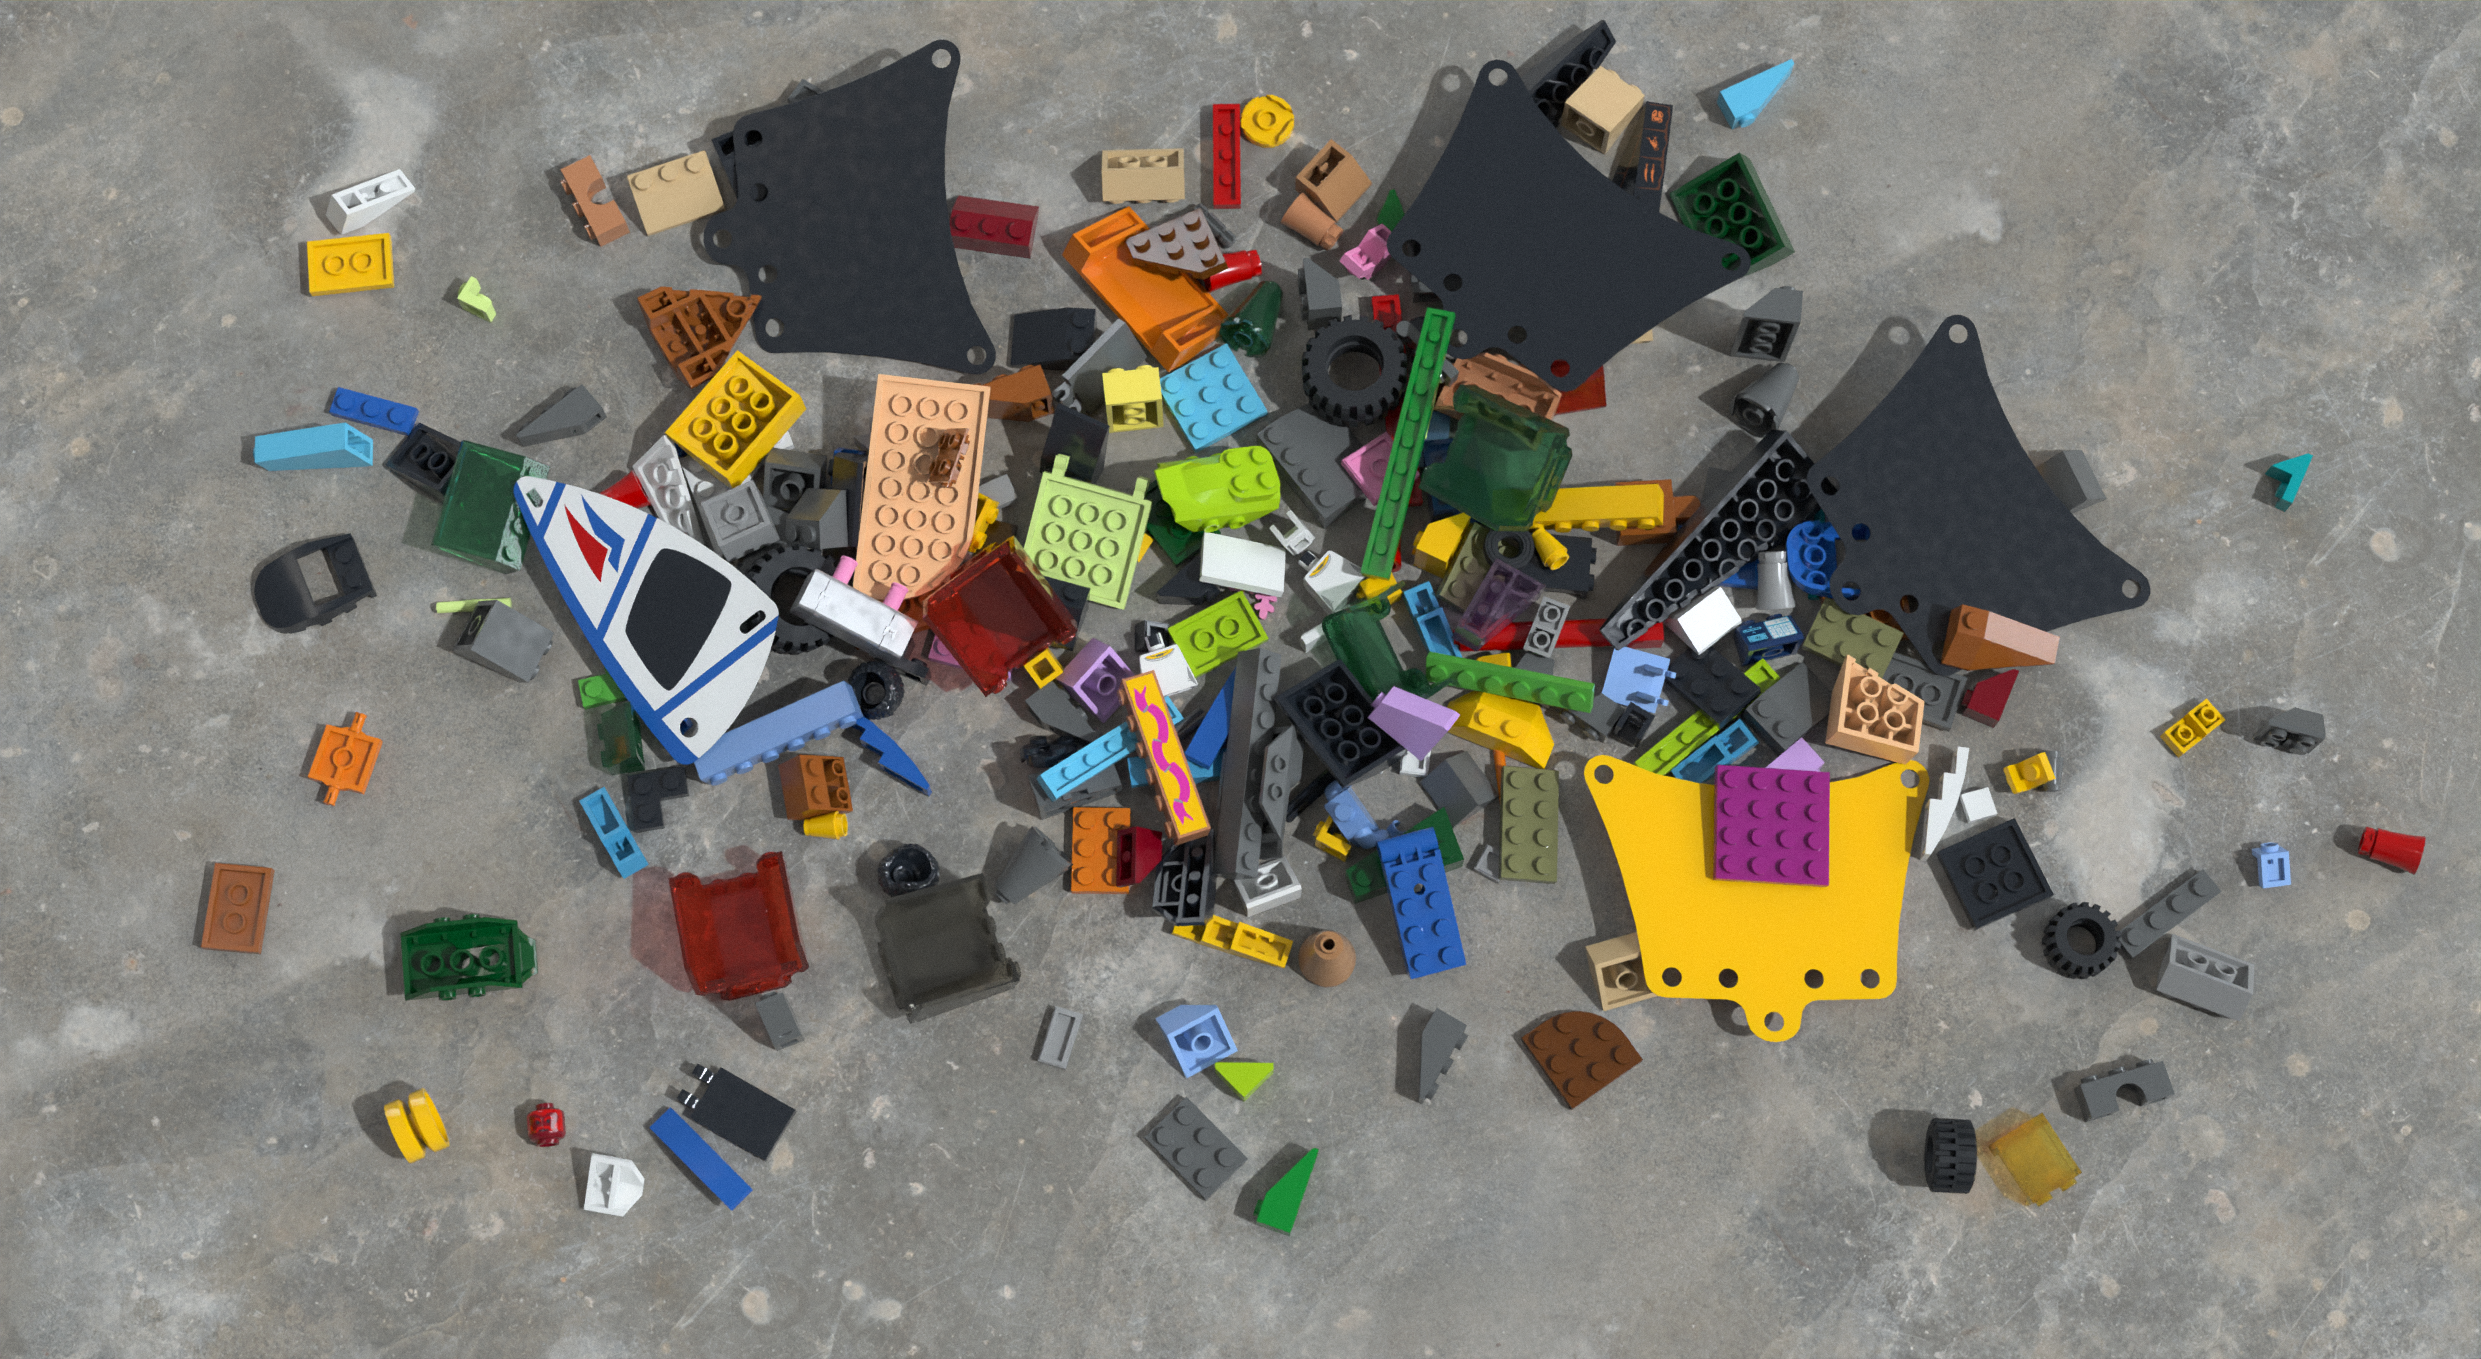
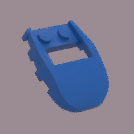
M1819 520L1807 521L1795 526L1787 538L1786 562H1788V572L1792 580L1801 590L1812 595L1833 598L1829 583L1831 575L1837 569L1835 540H1841L1830 522L1820 523ZM1863 523L1856 524L1852 528V536L1855 540L1867 541L1870 537V529ZM1842 588V594L1847 600L1854 601L1859 598L1861 589Z

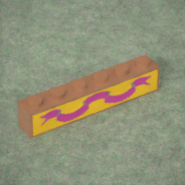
M1151 670L1122 679L1119 690H1117V697L1120 705L1126 706L1129 716H1126L1127 725L1130 732H1135L1138 742L1135 743L1139 758L1145 759L1147 769H1145L1148 784L1150 786L1154 785L1157 795L1154 796L1158 811H1163L1167 822H1164V829L1169 839L1173 838L1176 846L1207 836L1211 827L1155 671Z

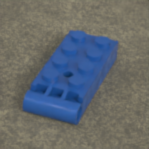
M1433 827L1376 841L1406 973L1409 978L1415 979L1467 965L1441 852L1438 848V841ZM1422 884V889L1414 892L1415 885Z

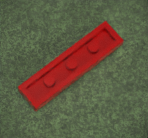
M1213 104L1214 209H1241L1240 104Z

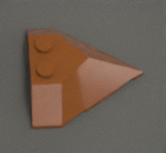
M661 286L638 297L637 301L652 338L675 376L687 387L693 389L711 380L719 372L762 296H734V293L697 289L681 291L672 290V287Z

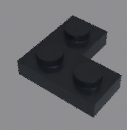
M684 766L627 776L636 833L664 829L661 801L689 796Z

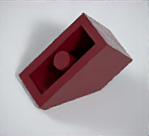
M2016 669L2009 670L1978 682L1972 690L1967 689L1961 705L1965 706L1962 715L1994 728L2001 718L2019 671Z
M1135 826L1117 831L1116 887L1121 888L1139 884L1162 860V832Z

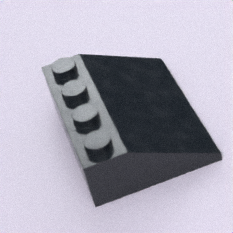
M1341 659L1336 660L1274 699L1342 789L1381 773L1397 763L1407 750L1368 718L1375 709L1371 705L1373 700Z

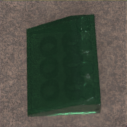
M462 440L431 545L503 574L520 571L531 533L514 496V486L520 478L525 476L547 480L550 466L526 456ZM533 488L526 495L532 504L538 508L541 496Z

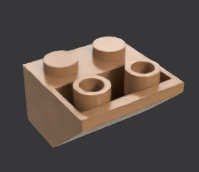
M1330 139L1296 176L1295 191L1299 194L1304 193L1320 210L1337 223L1368 190L1372 182L1354 157Z

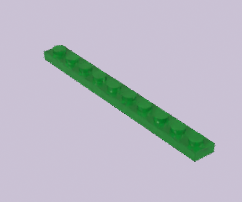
M1427 307L1360 572L1362 576L1386 581L1390 579L1456 317L1455 312Z

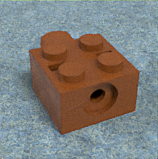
M1671 479L1616 482L1615 486L1659 484L1664 492L1663 525H1655L1653 529H1640L1638 526H1629L1625 530H1616L1617 546L1668 543L1677 533L1676 524L1686 523L1701 506L1699 499L1693 495L1673 496Z

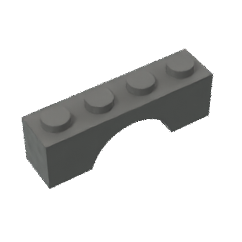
M1527 651L1515 668L1553 675L1555 660ZM1602 693L1594 697L1591 713L1539 703L1547 709L1552 707L1560 713V718L1570 725L1575 723L1583 729V733L1593 741L1599 740L1604 743L1625 711L1623 707Z

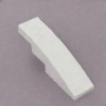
M1956 748L1952 755L1951 773L1944 772L1939 779L1937 799L1930 798L1925 805L1920 856L1922 861H1926L1932 854L1955 810L1965 778L1969 748Z

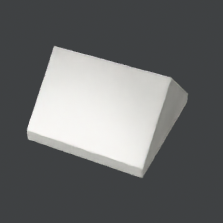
M1714 587L1704 595L1697 596L1691 600L1690 604L1684 608H1679L1663 621L1669 629L1698 655L1742 623L1741 618L1721 587Z
M1285 856L1259 865L1257 878L1233 880L1247 917L1301 898V885Z

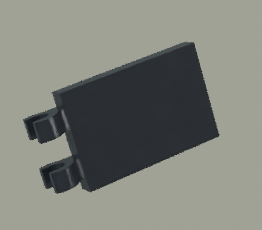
M697 1064L692 1074L697 1079L708 1084L709 1087L701 1100L684 1089L681 1090L676 1099L694 1110L690 1116L692 1120L767 1162L797 1111L722 1067L714 1074L702 1065Z

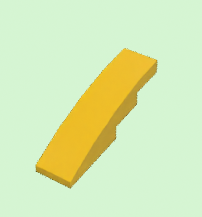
M1215 915L1206 925H1174L1171 935L1200 945L1283 969L1293 941L1242 922L1235 923Z

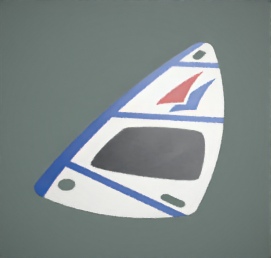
M530 476L520 478L514 486L516 501L554 582L585 637L624 696L673 759L680 764H692L707 752L727 731L754 691L774 640L779 617L777 605L751 580L715 552L672 525L644 511L579 487ZM533 488L537 490L543 500V504L539 508H536L526 495ZM757 611H764L766 614L764 621L746 634L740 631V625ZM685 718H693L698 723V732L693 737H685L680 731V724Z

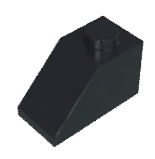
M1196 556L1156 592L1157 601L1160 604L1200 606L1206 600L1211 602L1220 593L1219 588H1221V585L1199 581L1201 558Z

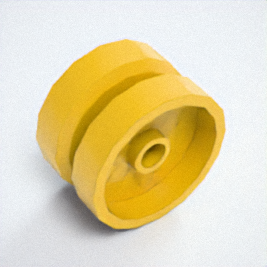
M424 1088L409 1094V1108L400 1099L384 1105L385 1115L392 1135L402 1154L410 1164L425 1158V1144L435 1153L450 1145L446 1129L437 1108Z

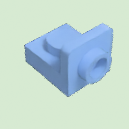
M2274 842L2263 843L2260 845V848L2252 849V855L2257 858L2258 879L2261 888L2291 885L2289 851Z

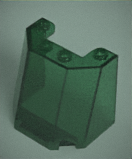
M1460 384L1453 395V407L1456 411L1464 413V415L1460 418L1456 435L1447 449L1445 462H1435L1428 465L1422 472L1419 488L1495 531L1527 532L1533 526L1535 516L1540 511L1546 513L1552 507L1573 456L1572 448L1567 446V438L1570 436L1569 428L1478 386Z

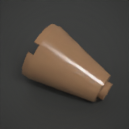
M1332 930L1318 931L1311 934L1301 945L1298 956L1299 966L1305 978L1310 982L1325 988L1335 987L1345 982L1352 974L1356 964L1355 949L1349 939L1339 932Z

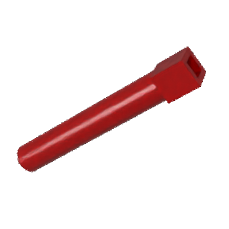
M1607 618L1565 620L1554 648L1612 646L1599 632L1600 627ZM1534 621L1458 624V629L1453 630L1454 645H1458L1460 652L1524 650V645ZM1663 622L1656 623L1646 633L1626 646L1632 649L1661 648L1664 641Z

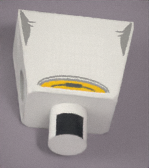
M1331 550L1327 551L1321 559L1307 551L1298 562L1300 566L1308 571L1304 577L1303 586L1330 618L1338 614L1358 592L1359 582L1368 578L1361 575V567Z
M1161 633L1145 637L1149 653L1139 656L1140 673L1154 670L1164 697L1197 688L1198 683L1177 644L1165 648Z

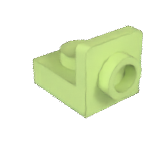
M471 276L467 283L465 282L461 285L457 299L462 309L491 323L496 315L492 301L488 297L479 294L481 287L477 279Z

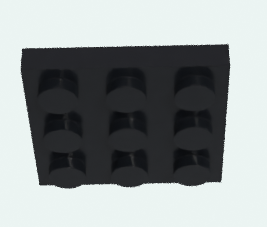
M2015 818L1936 853L1974 931L2051 898L2054 895Z

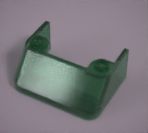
M1403 580L1374 591L1332 612L1322 621V630L1336 659L1343 661L1373 701L1381 692L1387 695L1393 686L1428 699L1452 683L1449 677L1429 684L1421 670L1417 668L1403 670L1379 621L1387 617L1391 610L1387 596L1405 586Z

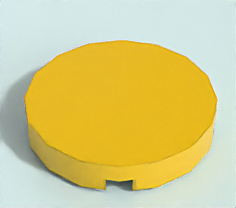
M1275 95L1253 98L1245 105L1241 113V129L1244 136L1252 144L1262 148H1273L1283 144L1290 138L1294 130V115L1291 106L1284 99Z

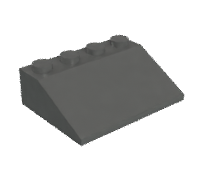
M1307 403L1278 418L1257 434L1256 445L1270 452L1278 473L1324 529L1367 498L1341 465L1344 458L1363 447L1344 422H1342V425L1333 423V417L1331 416L1325 419L1319 415V408L1313 409L1311 404Z

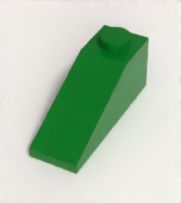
M1312 1148L1266 1193L1264 1201L1258 1199L1253 1216L1258 1217L1256 1225L1290 1237L1319 1149Z

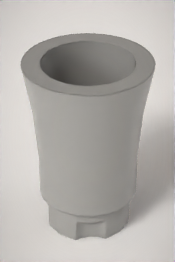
M1786 551L1759 552L1756 609L1770 610L1796 607L1791 589L1788 562H1786Z

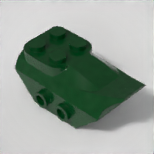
M479 914L464 915L462 920L453 921L449 917L435 918L433 923H426L401 932L405 1001L439 997L440 1001H449L456 999V995L468 994V997L476 998L486 996V992L523 988V983L538 973L536 941L520 930L517 920L480 918Z

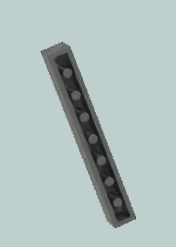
M1262 648L1240 651L1237 656L1213 875L1232 880L1257 878L1264 820V812L1259 805L1265 747L1272 742L1276 710V701L1274 699L1278 692L1282 656Z

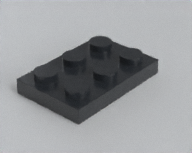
M1712 646L1700 655L1689 647L1668 666L1667 670L1676 673L1675 679L1665 676L1664 680L1719 729L1723 728L1761 694V689L1757 684Z

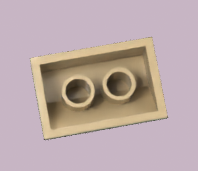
M1184 148L1102 150L1103 201H1109L1112 204H1121L1125 201L1136 200L1138 203H1149L1152 200H1163L1173 203L1179 201V199H1185Z
M705 150L627 176L648 236L726 211Z

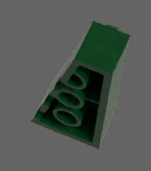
M1445 807L1401 834L1433 827L1445 873L1463 866L1464 857ZM1377 850L1346 870L1345 879L1354 904L1388 893Z

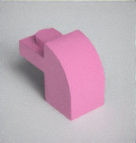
M1383 224L1370 229L1359 246L1344 253L1340 262L1350 274L1358 279L1365 277L1367 280L1370 279L1392 257L1386 246L1387 238L1391 231Z

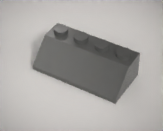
M1791 286L1774 288L1745 310L1730 350V356L1785 362L1801 323L1803 291L1796 290Z

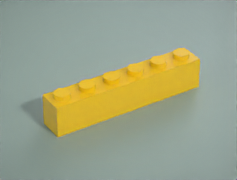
M1659 484L1493 491L1491 524L1496 526L1504 522H1513L1523 526L1528 532H1535L1539 528H1544L1545 530H1555L1560 533L1571 532V529L1581 528L1588 532L1598 531L1599 528L1610 527L1612 530H1625L1629 526H1638L1640 529H1653L1655 525H1663L1664 492Z

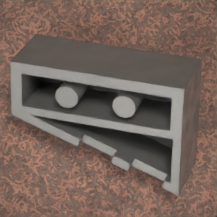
M1114 764L1054 802L1051 801L1036 779L1045 771L1028 775L1030 788L1042 820L1072 810L1073 807H1081L1122 792V784Z

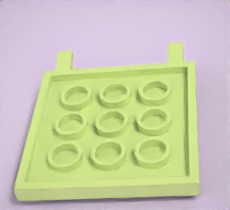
M1058 454L1055 457L1052 473L1043 472L1019 569L1090 588V601L1124 610L1153 500L1145 498L1151 478L1137 477L1134 494H1127L1065 477L1064 474L1070 456Z

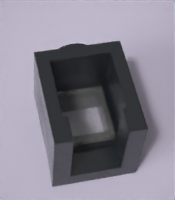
M1630 702L1616 724L1613 734L1638 748L1655 716Z

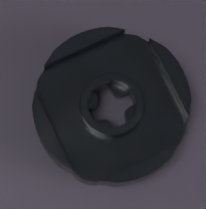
M1046 736L1030 737V743L1020 748L1021 763L1027 760V766L1053 767L1058 764L1059 760H1064L1076 753L1077 745L1074 743V737L1061 736L1047 740Z

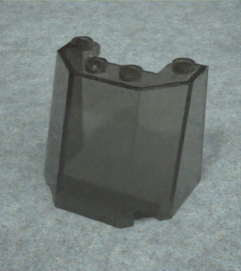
M983 873L885 899L875 915V925L881 942L877 943L878 952L895 1003L900 1010H905L910 1024L1014 989L1020 981L1021 970L1017 961L1013 962L1010 957H1006L1004 946L1001 942L998 943L995 935L997 930L995 920L992 916L988 915L986 908L990 903V898L993 897V889L991 883L985 880Z

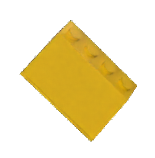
M737 350L668 428L665 434L710 474L730 489H733L743 483L803 414L806 407L798 393Z

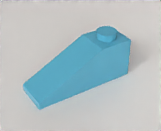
M1792 59L1720 91L1717 104L1731 129L1739 126L1744 128L1755 121L1757 116L1791 75L1794 66Z

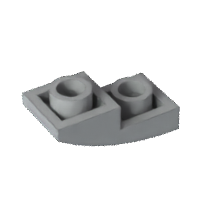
M1543 596L1523 649L1550 658L1570 606Z

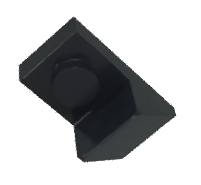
M910 638L901 658L890 666L899 675L927 686L931 678L930 669L927 668L928 665L919 659L912 658L911 661L909 660L915 647L914 639ZM877 657L874 658V661H878V662H879V661H882V660L878 659Z

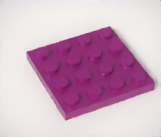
M1717 765L1715 767L1713 880L1813 887L1829 886L1830 772Z

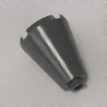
M1778 363L1731 399L1729 412L1731 416L1736 414L1739 419L1737 424L1742 429L1759 438H1763L1770 430L1779 429L1799 381L1796 368L1788 363Z
M1032 826L1026 832L996 881L995 886L998 890L995 894L1005 904L1009 902L1017 904L1068 871L1074 864L1063 851L1060 852L1047 835L1037 827Z

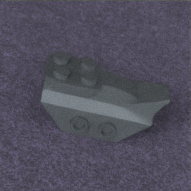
M1293 725L1274 728L1272 742L1265 747L1259 805L1264 812L1259 860L1283 858L1284 832L1290 788L1294 787L1301 779L1305 748L1304 738ZM1227 750L1223 753L1217 800V811L1219 814Z

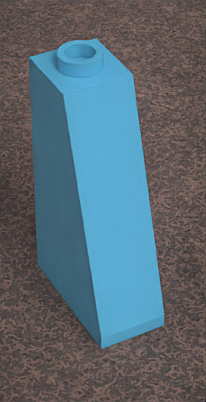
M338 423L255 436L253 457L256 464L268 471L373 466V439L347 423Z

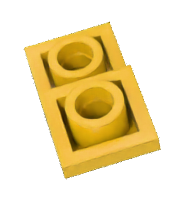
M2206 698L2181 720L2166 730L2160 738L2179 758L2222 724L2225 719Z

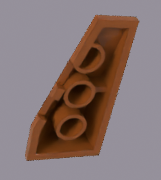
M1962 604L1951 610L1941 664L1966 671L2055 664L2060 637L1993 612Z

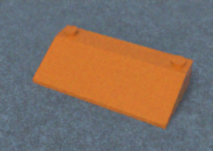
M1128 206L1072 234L1062 256L1118 318L1126 322L1131 332L1158 362L1170 372L1197 355L1235 324V321L1198 280L1193 278L1192 274L1185 272L1175 274L1161 271L1158 266L1147 264L1146 267L1135 264L1125 239L1150 228Z

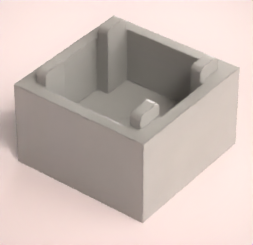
M753 480L701 503L718 546L729 563L780 540L763 497Z

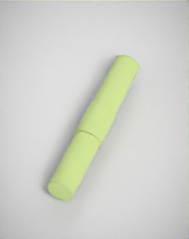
M511 598L437 602L436 609L437 613L473 612L478 601L498 600L512 608Z

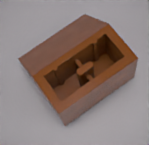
M798 755L778 765L788 820H805L836 811L839 814L853 811L844 757Z

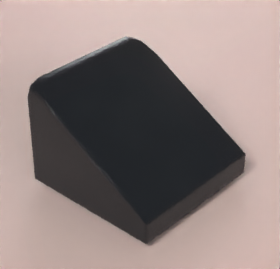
M1149 620L1137 623L1135 625V651L1149 652L1145 637L1156 633H1161L1165 648L1169 647V633L1167 631L1169 624Z

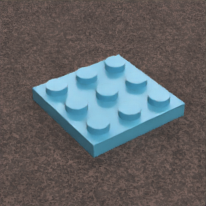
M1227 343L1160 378L1162 398L1195 453L1268 415L1267 409Z

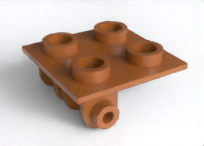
M968 428L946 429V432L941 435L938 442L940 450L937 458L930 465L929 474L931 476L928 482L941 483V486L949 489L952 488L953 484H956L960 472L956 468L962 467L958 460L964 461L965 458L960 454L966 455L970 444Z

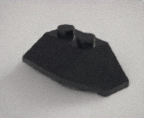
M1210 829L1207 836L1176 846L1173 844L1162 855V860L1157 864L1152 909L1175 926L1206 925L1213 919L1217 875H1213L1216 852L1214 829Z

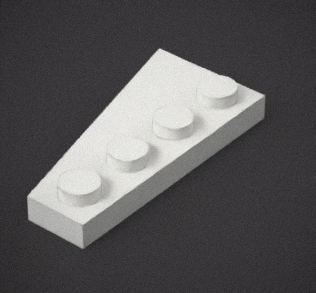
M663 435L632 467L659 519L704 545L674 442L667 435Z

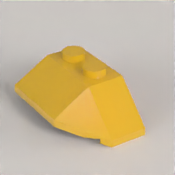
M1475 690L1449 702L1447 708L1460 714L1448 730L1449 733L1488 749L1501 751L1506 756L1535 768L1545 769L1554 747V742L1539 705L1526 700Z

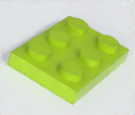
M1242 590L1167 628L1172 641L1180 648L1195 679L1235 659L1238 656V652L1254 649L1269 640Z

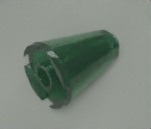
M1270 280L1261 281L1222 320L1219 335L1224 343H1227L1234 351L1237 352L1240 348L1247 351L1245 356L1256 358L1267 354L1271 347L1283 299V291L1276 282Z

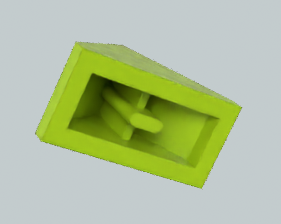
M1215 1062V1073L1243 1102L1273 1074L1274 1063Z

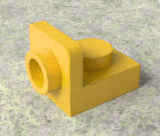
M2045 752L2003 768L2006 781L2013 794L2032 790L2056 779Z
M1329 815L1326 822L1321 820L1314 831L1313 836L1317 837L1315 846L1345 862L1351 852V845L1348 844L1349 841L1342 835L1337 833L1329 834L1334 824V820Z

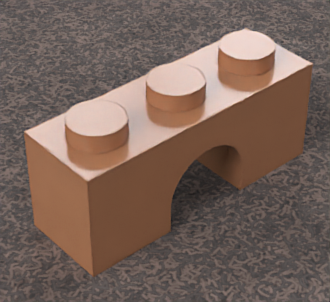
M590 155L561 169L564 179L560 182L567 196L573 194L576 201L572 205L579 218L583 216L586 218L588 224L584 225L591 240L596 238L600 247L630 233L627 223L614 200L602 205L592 203L594 195L606 189V186Z

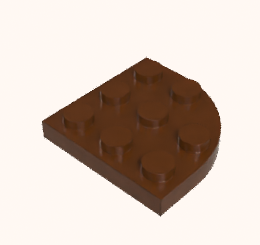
M1573 1011L1556 1015L1521 1038L1523 1044L1571 1111L1643 1061L1621 1029L1610 1020L1589 1012Z

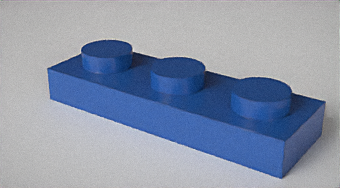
M338 387L329 413L331 416L409 436L419 411L415 407Z

